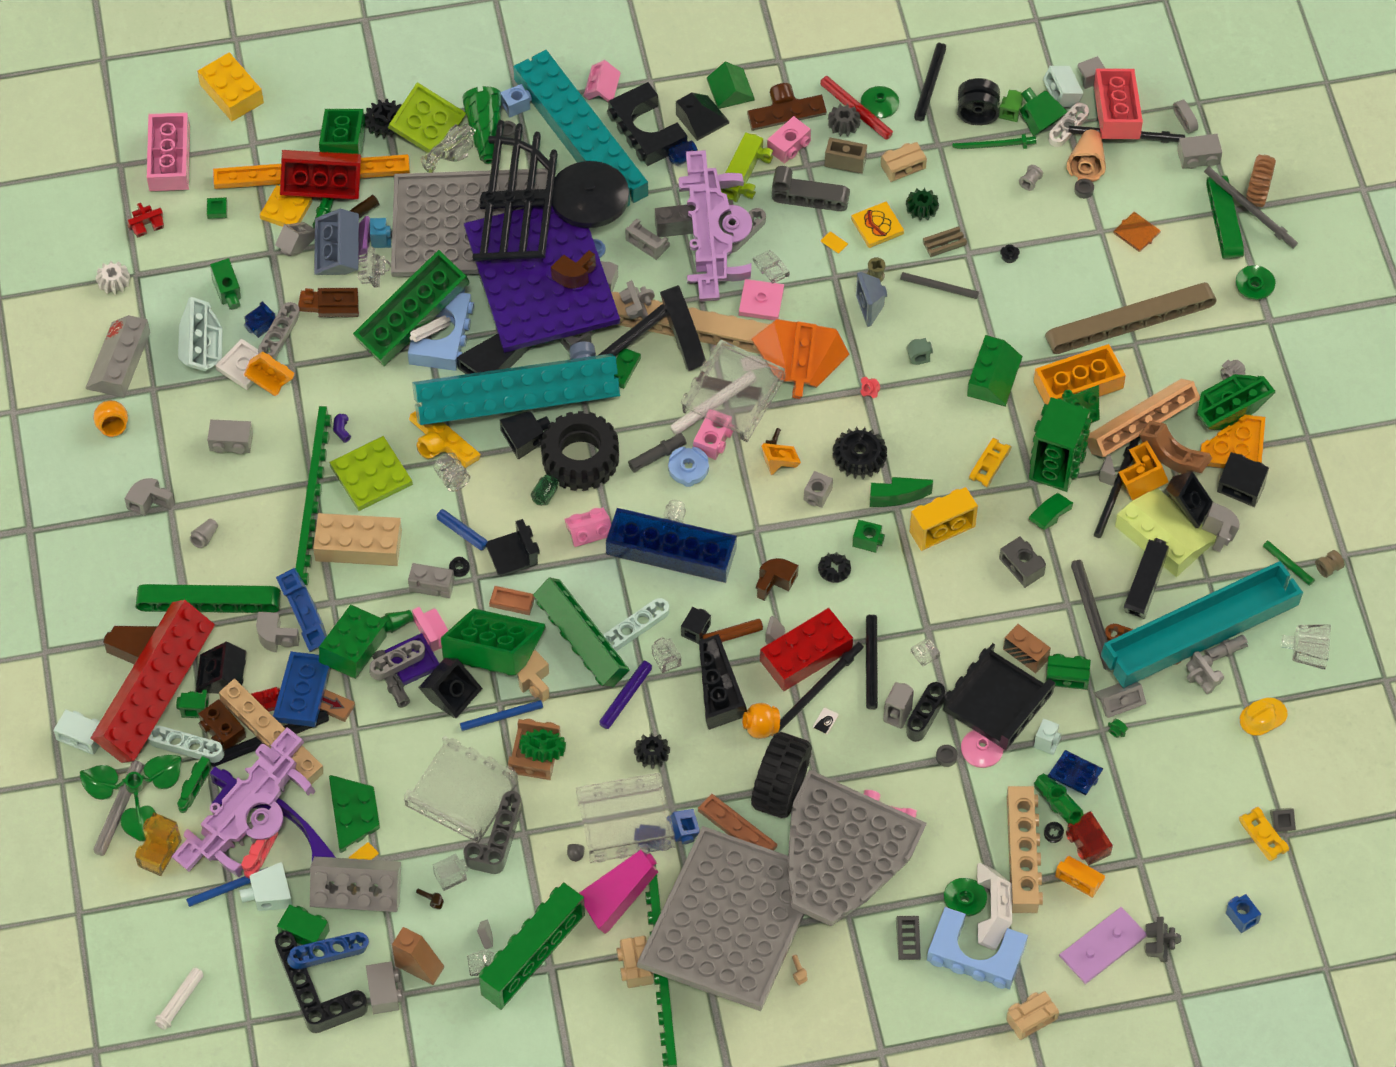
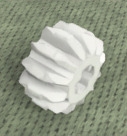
M110 261L109 265L103 263L102 268H98L96 282L99 288L105 290L107 294L112 291L116 295L117 291L123 292L124 287H128L130 273H128L125 265L121 266L119 261L116 264Z

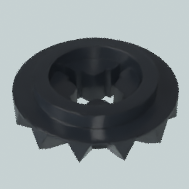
M828 552L825 557H821L818 571L820 576L826 581L837 583L848 578L851 573V563L845 555H840L838 552L835 554ZM831 562L835 563V565H839L838 572L834 568H831Z

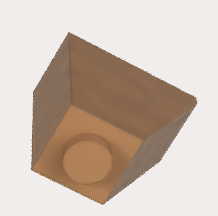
M402 927L392 943L395 966L434 985L443 971L444 965L421 935Z

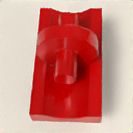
M140 202L137 204L138 210L132 211L134 218L128 219L127 224L129 230H133L137 238L147 234L144 226L151 223L154 231L163 229L162 209L160 207L152 210L150 205L143 207Z

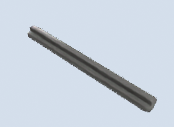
M1080 559L1074 560L1071 564L1103 667L1105 670H1108L1109 667L1101 657L1104 643L1108 642L1083 562Z

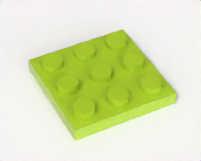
M417 82L390 122L388 128L430 155L438 158L466 113Z
M384 436L329 462L331 469L358 511L413 485L412 479Z

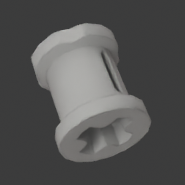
M1029 165L1027 173L1019 179V184L1025 190L1032 191L1037 180L1043 177V171L1036 165Z

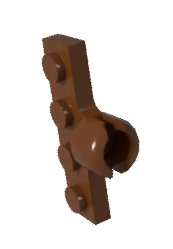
M780 83L771 87L769 93L772 105L747 111L752 131L785 124L793 116L798 120L826 115L827 113L822 94L796 99L792 86L789 83Z

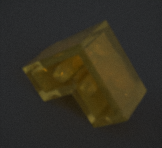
M154 812L151 818L146 819L143 825L146 840L142 846L140 845L137 848L135 858L138 867L162 876L172 858L171 856L176 852L182 840L177 822Z

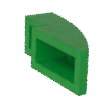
M892 477V484L871 483L870 507H891L920 500L932 494L933 480Z

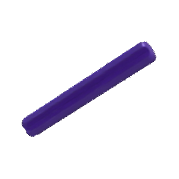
M645 660L641 662L600 719L599 725L601 727L609 729L652 670V665Z

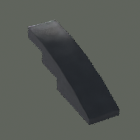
M679 285L661 291L660 295L669 326L673 330L686 369L690 371L706 365L707 362L695 325Z

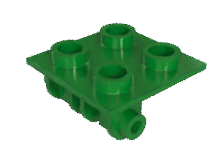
M1099 385L1077 394L1072 393V390L1064 391L1062 394L1064 401L1074 405H1081L1090 410L1089 418L1092 419L1091 423L1100 420Z

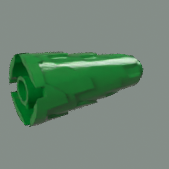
M482 86L483 91H478V87H475L463 94V105L480 160L485 164H492L494 144L489 143L488 137L495 136L497 123L501 120V92L494 87Z

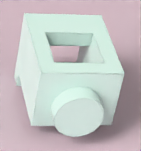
M1043 718L1035 737L1034 748L1054 755L1061 739V733H1058L1059 724Z

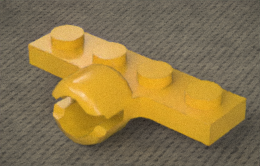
M416 411L410 414L409 420L425 433V435L418 438L416 445L422 457L431 459L442 452H446L464 468L480 459L481 454L444 422L420 425L417 422Z

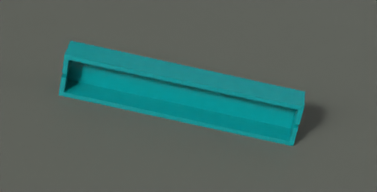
M547 50L532 56L531 61L526 59L513 66L515 82L518 85L522 84L525 91H529L532 98L531 103L577 163L597 161L616 168L622 173L628 183L633 203L648 196V181ZM629 191V201H628L627 207L630 205V191Z
M605 354L412 382L414 400L422 404V406L415 404L417 422L420 425L617 397L620 396L618 378L614 376L618 374L616 356Z
M1278 561L1104 643L1101 657L1110 670L1114 669V676L1122 688H1125L1193 656L1195 652L1206 650L1298 606L1303 591L1293 578L1289 580L1290 573L1282 562Z

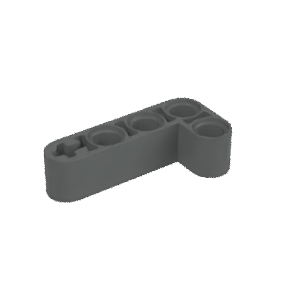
M787 166L776 167L772 183V199L775 202L832 211H845L847 209L850 189L848 187L793 179L791 168Z
M508 791L502 796L488 845L469 843L465 846L463 852L464 862L468 868L490 874H498L503 871L522 811L521 797L518 792ZM504 821H509V822H511V823L508 824V825H503V824H501V823L504 822ZM498 840H504V841H505V842L502 843V844L496 843V841H498ZM472 854L478 855L476 858L469 857ZM492 859H498V860H499V861L496 862V863L490 862V860H492Z

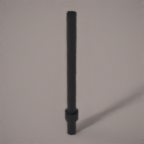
M1069 125L1068 133L1083 134L1086 130L1090 129L1100 133V128ZM1141 131L1140 139L1160 140L1161 143H1169V141L1179 142V138H1185L1183 134H1170V131H1162L1161 133Z
M1140 436L1133 439L1129 446L1126 447L1119 472L1130 467L1133 459L1129 449L1139 444ZM1119 473L1094 532L1096 538L1102 537L1123 483Z
M857 642L848 652L845 651L839 657L840 660L780 719L779 732L845 666H849L854 661V657L864 648L860 642Z

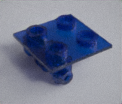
M1065 750L1048 774V777L1087 795L1093 785L1096 786L1103 768Z

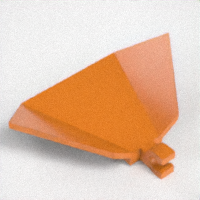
M776 319L751 339L777 381L795 382L792 392V398L800 399L803 396L804 384L817 388L850 355L836 329L799 321L792 322Z

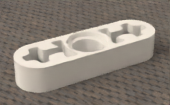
M1076 103L1052 128L1048 138L1052 146L1061 147L1070 139L1073 134L1068 133V128L1063 124L1071 122L1074 126H1081L1088 118V106L1083 103ZM1082 111L1083 113H1080L1076 119V113ZM1062 132L1061 138H1057V139L1054 138V136H1055V137H1058V136L1060 135V133Z

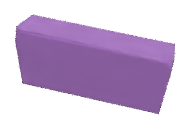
M365 216L359 223V260H367L369 254V216Z

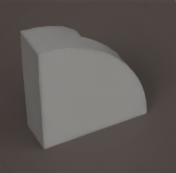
M487 919L480 922L477 930L485 949L493 947L492 931Z

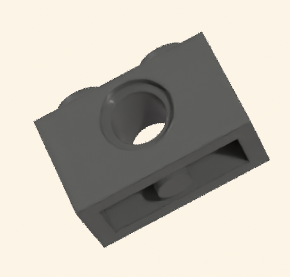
M1021 536L1000 549L999 559L1024 588L1044 576L1046 568L1044 559L1041 556H1037L1028 541H1024Z

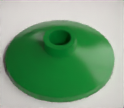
M875 86L863 93L861 104L877 118H887L898 110L899 97L888 87Z
M1251 265L1241 269L1235 281L1238 291L1243 296L1255 300L1270 296L1276 284L1274 275L1268 269L1258 265Z
M958 878L946 886L944 902L950 909L966 914L965 916H973L985 908L987 893L985 888L979 885L976 880Z

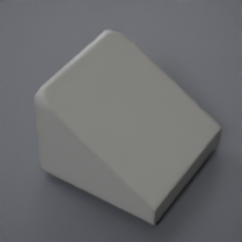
M1108 455L1100 470L1099 480L1113 486L1115 471L1111 455Z
M771 616L766 630V644L785 634L784 626L774 616Z

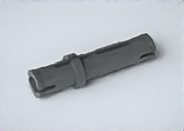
M680 432L666 441H660V444L629 460L630 469L636 472L665 455L669 456L672 454V451L687 444L685 437Z
M379 650L375 652L372 656L373 659L384 655L385 651ZM396 673L385 678L387 690L393 695L397 706L400 708L407 706L410 703V699L404 691L403 682L398 679Z

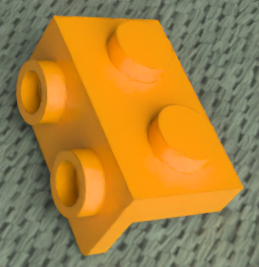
M262 351L249 360L244 376L276 396L279 394L281 386L292 380L295 373L288 369L287 366L273 359L271 355Z

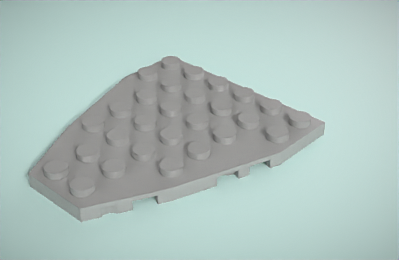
M809 769L791 809L787 864L791 908L827 925H834L866 903L910 861L927 823Z

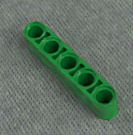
M1226 175V176H1221L1222 178H1224V179L1229 183V179H1228V176H1227V175ZM1207 177V192L1222 258L1243 257L1244 246L1233 197L1213 179Z

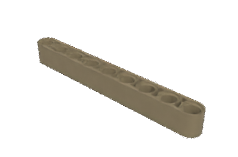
M1204 282L1052 328L1045 334V337L1052 352L1060 354L1208 309L1215 305L1217 299L1210 285Z

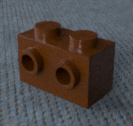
M219 699L198 713L200 728L205 733L209 732L212 736L211 739L219 742L223 749L237 745L246 738L244 727Z

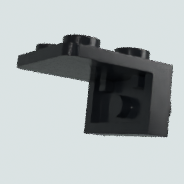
M523 519L515 521L516 532L489 540L486 543L487 550L499 576H505L538 565L537 554H540L537 542L533 543L531 539L533 537L532 530L529 525H525Z

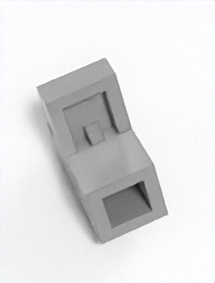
M146 478L136 482L124 498L128 510L146 516L153 503L170 510L175 504L173 493L166 488L160 489L158 480L153 478Z
M1213 502L1205 517L1202 529L1217 535L1213 550L1220 552L1224 545L1228 546L1229 542L1233 541L1240 524L1237 516L1231 510Z
M258 612L256 627L259 641L264 648L277 652L278 645L284 647L299 646L298 629L280 628L279 613Z

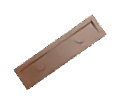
M711 794L698 807L699 813L728 835L773 851L777 848L776 842L715 795Z

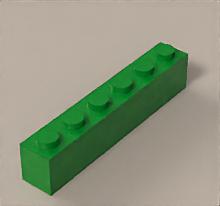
M549 577L533 594L537 599V605L549 615L548 619L554 625H557L561 636L571 643L572 650L584 660V666L596 676L595 680L601 686L614 687L630 669L562 581Z

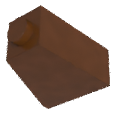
M114 626L111 632H107L103 640L106 653L135 665L157 626Z

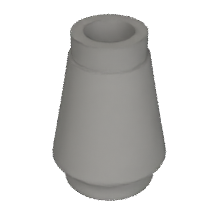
M208 519L193 530L190 536L191 543L197 548L207 546L218 528L217 522L213 519Z

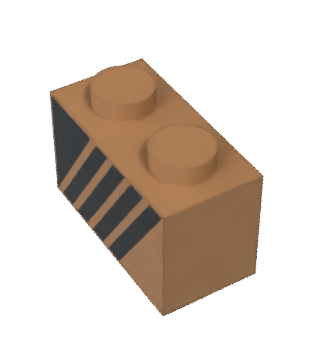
M1017 624L1006 635L1003 650L1036 674L1048 661L1051 647Z

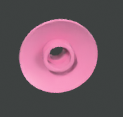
M975 730L966 734L961 743V753L964 759L975 767L986 768L993 766L1003 755V748ZM984 743L986 746L982 747L979 744Z

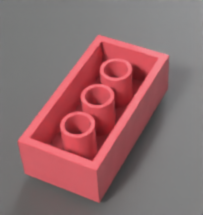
M1096 69L1093 87L1101 139H1140L1143 120L1135 69Z

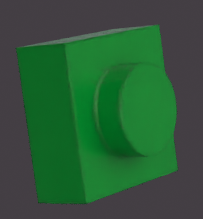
M227 197L207 198V219L227 218Z

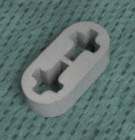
M1184 99L1174 102V113L1187 133L1198 130L1197 119Z

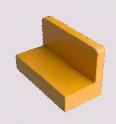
M1067 856L1064 862L1061 861L1055 874L1056 878L1092 898L1105 879V875L1071 856Z

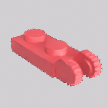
M278 832L268 839L256 840L251 845L249 855L244 856L241 863L244 869V876L250 878L251 874L259 871L278 836Z

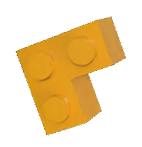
M1148 441L1129 449L1135 464L1118 472L1132 501L1169 482L1163 466Z

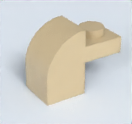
M536 650L533 651L527 665L518 673V683L523 693L529 689L535 698L538 697L544 702L550 698L549 687L542 681L549 674V664Z

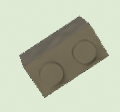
M829 137L825 151V167L863 174L867 159V144Z

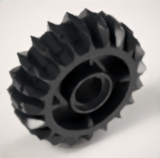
M857 426L855 431L848 428L847 434L842 432L840 438L835 440L832 454L835 465L839 466L840 472L846 471L847 476L853 474L854 479H856L857 475H861L862 479H864L865 475L872 477L873 472L878 474L880 468L884 467L887 460V446H885L884 439H880V434L874 435L873 429L868 432L865 427L859 430Z

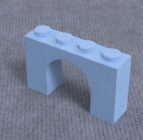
M460 292L436 316L441 317L445 315L447 318H450V322L455 326L451 334L438 340L422 339L418 342L411 340L408 350L409 365L457 370V357L463 353L461 352L462 347L466 346L467 335H465V331H469L471 320L469 319V314H473L474 302H471V294Z
M945 907L928 950L927 961L936 967L943 966L949 968L956 974H966L980 982L987 981L997 988L1010 989L1024 953L1028 935L1007 928L1001 947L994 956L985 960L972 959L966 956L958 945L966 914Z

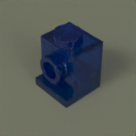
M263 301L259 303L260 306L244 316L246 330L249 333H254L258 338L269 330L276 318L275 313Z

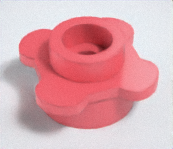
M863 377L861 379L862 396L868 395L876 398L880 390L879 382L875 378L868 379Z

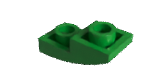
M1056 493L1043 502L1029 516V520L1045 530L1056 524L1059 516L1070 511L1073 502L1060 493Z

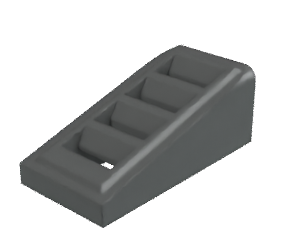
M897 916L898 960H920L919 916ZM902 925H913V928H902ZM902 933H914V937H902ZM903 941H914L915 945H903ZM915 949V954H903V950Z

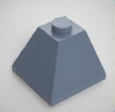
M858 272L856 298L866 325L870 327L884 307L887 290L885 286L881 285L879 278Z

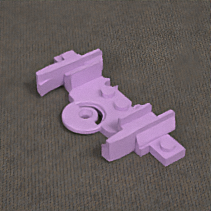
M706 150L686 152L688 176L679 178V191H689L690 198L687 201V205L695 206V210L688 211V216L692 218L693 236L695 238L690 241L689 247L691 250L696 251V272H706V274L687 275V283H698L700 302L716 301L720 299L718 282L742 281L751 278L752 263L743 266L727 267V256L732 253V243L740 242L749 235L752 229V219L744 208L737 205H729L727 194L721 192L723 188L743 186L742 174L724 173L718 175L716 168H707ZM728 211H731V214L727 215L723 219L722 226L723 229L730 234H726L719 227V219L721 215ZM735 220L736 224L732 226L728 222Z
M286 727L270 745L271 749L265 744H261L255 751L259 759L251 768H245V771L249 774L248 779L240 780L237 777V784L222 799V806L218 803L210 805V811L213 815L207 816L201 823V834L205 838L201 840L187 829L184 832V837L187 840L171 857L188 872L203 856L209 861L218 860L225 869L240 877L243 870L242 865L224 853L230 847L234 848L233 842H239L245 835L256 840H264L274 836L280 830L283 823V812L276 803V800L282 794L281 791H285L284 786L289 779L302 788L308 796L310 793H315L310 782L300 772L295 770L297 763L291 758L304 741ZM260 804L271 806L269 810L259 808L252 813L251 823L254 827L250 829L247 824L249 811ZM260 814L265 816L262 821L257 820Z

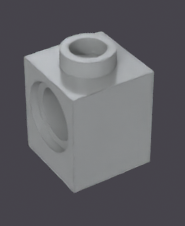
M814 471L804 489V501L812 506L822 508L832 491L833 478Z

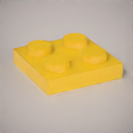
M276 185L260 213V219L282 227L284 224L301 223L313 202L312 197L280 195V186Z

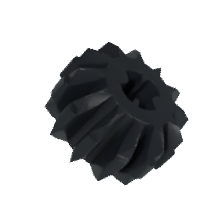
M652 732L649 734V737L643 734L641 740L636 741V747L634 748L636 761L638 763L642 762L644 768L647 765H651V768L654 769L656 764L662 767L663 761L667 762L669 759L670 747L667 746V739H662L661 734L654 737Z

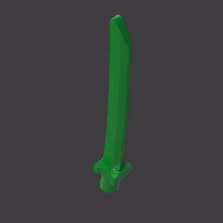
M1022 134V138L953 143L952 147L956 149H975L1023 145V149H1027V145L1037 143L1036 136L1026 137V134Z

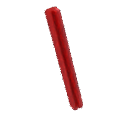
M829 76L821 79V86L845 106L849 104V108L855 107L856 112L860 114V118L884 139L887 140L893 135V131Z

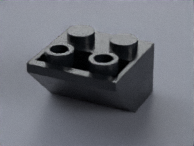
M1231 452L1221 475L1217 492L1255 507L1264 490L1269 467L1261 462L1250 460L1241 454Z

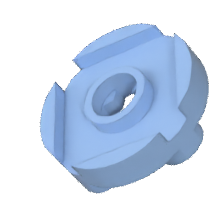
M680 447L673 451L669 457V474L676 482L686 487H691L701 482L709 472L708 457L704 451L697 447ZM687 462L689 464L690 462L693 465L692 468H685L684 464Z

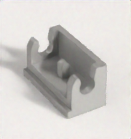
M639 219L634 220L625 229L626 241L657 260L669 248L668 238H659L642 227Z

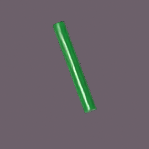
M1270 541L1264 543L1263 547L1309 586L1313 584L1315 579Z

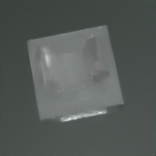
M929 638L911 647V653L922 667L940 657L939 650Z

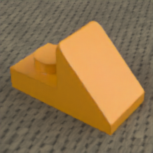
M767 443L761 445L764 460L771 475L781 466L796 468L801 463L794 446Z

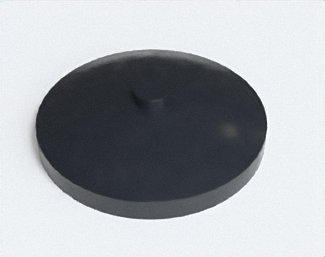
M597 161L574 163L561 170L555 177L552 208L563 221L573 226L595 228L607 225L619 218L628 205L629 187L625 177L616 168L606 163Z

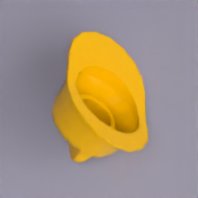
M1267 697L1252 702L1242 711L1240 725L1246 733L1253 736L1266 734L1286 721L1287 709L1280 700Z

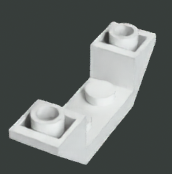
M978 863V884L990 889L991 919L978 923V944L995 950L1003 939L1007 928L1012 924V883L995 869Z

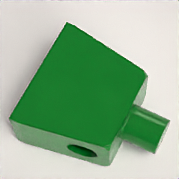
M1031 87L1021 93L1027 103L1020 109V112L1033 136H1037L1067 113L1066 109L1047 91L1036 95Z
M227 258L210 264L212 281L221 304H228L230 310L240 307L239 299H241V294L230 259Z

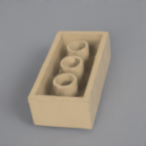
M318 513L313 547L315 561L398 566L402 535L401 518Z

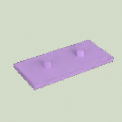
M1120 907L1059 954V957L1084 984H1087L1145 939L1147 935L1132 917Z

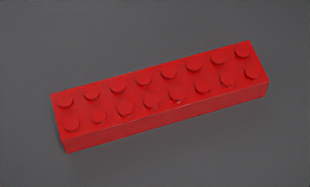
M186 600L172 602L92 734L91 739L119 762L135 761L215 624Z

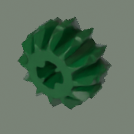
M925 187L922 191L916 188L915 192H910L906 199L907 213L911 214L912 219L918 217L920 221L922 218L929 220L930 216L935 217L936 211L939 209L937 195H933L932 190L927 192Z

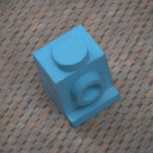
M370 218L372 248H391V226H387L386 218Z

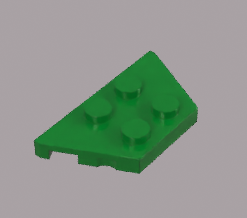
M330 775L329 781L339 851L342 853L354 842L358 843L365 839L368 834H372L380 829L376 797L373 786Z

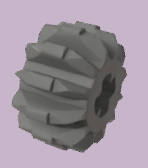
M839 104L838 108L833 107L832 111L828 114L829 128L832 129L833 134L839 132L840 137L842 134L849 136L850 132L855 133L860 126V114L856 112L855 107L849 108V104L846 106Z

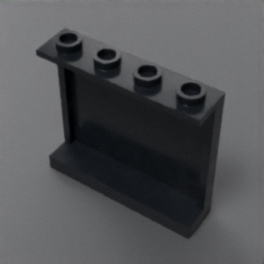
M992 643L988 649L984 648L976 663H971L967 669V674L957 680L955 688L945 694L943 698L945 702L943 711L1004 750H1007L1052 696L1055 682L1049 678L1045 683L1039 681L995 653V644Z

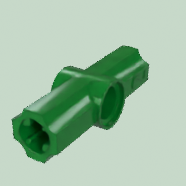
M1044 773L1039 775L1034 782V787L1048 801L1051 810L1054 813H1059L1067 823L1074 825L1080 822L1081 817L1084 815L1083 810L1067 794L1066 787L1058 784L1050 775H1045Z

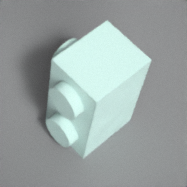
M1049 66L1043 81L1050 95L1063 107H1072L1079 103L1083 91L1071 67Z
M65 709L53 730L56 740L92 755L96 753L99 747L91 739V736L100 721L94 718L88 719L77 711L71 712Z

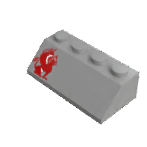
M128 315L111 323L86 385L87 390L125 398L150 335L147 319Z

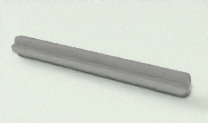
M132 761L127 774L130 772L141 773L143 769L142 762ZM125 784L120 787L94 846V853L97 855H105L132 794L127 791Z

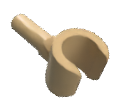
M793 955L792 958L797 970L793 974V978L798 985H801L808 980L807 972L802 968L798 956Z

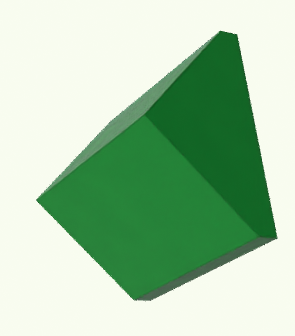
M725 61L707 77L708 85L719 109L755 101L743 68Z

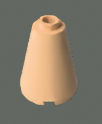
M1090 129L1083 133L1067 160L1069 174L1078 177V180L1089 179L1092 182L1097 181L1105 173L1106 162L1101 134L1096 130Z

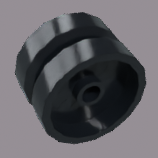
M974 78L963 82L958 87V117L965 123L980 126L996 121L1000 111V88L991 80Z

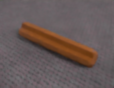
M755 619L704 634L702 639L719 634L721 641L724 642L763 630V624L761 619Z

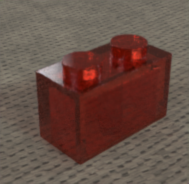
M1091 811L1084 814L1080 822L1074 825L1068 823L1066 835L1071 843H1075L1079 857L1085 860L1088 866L1111 855L1113 845Z

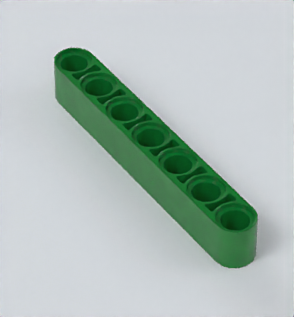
M142 584L137 587L135 607L145 612H166L172 602L186 600L199 612L276 613L279 611L281 590L275 586Z

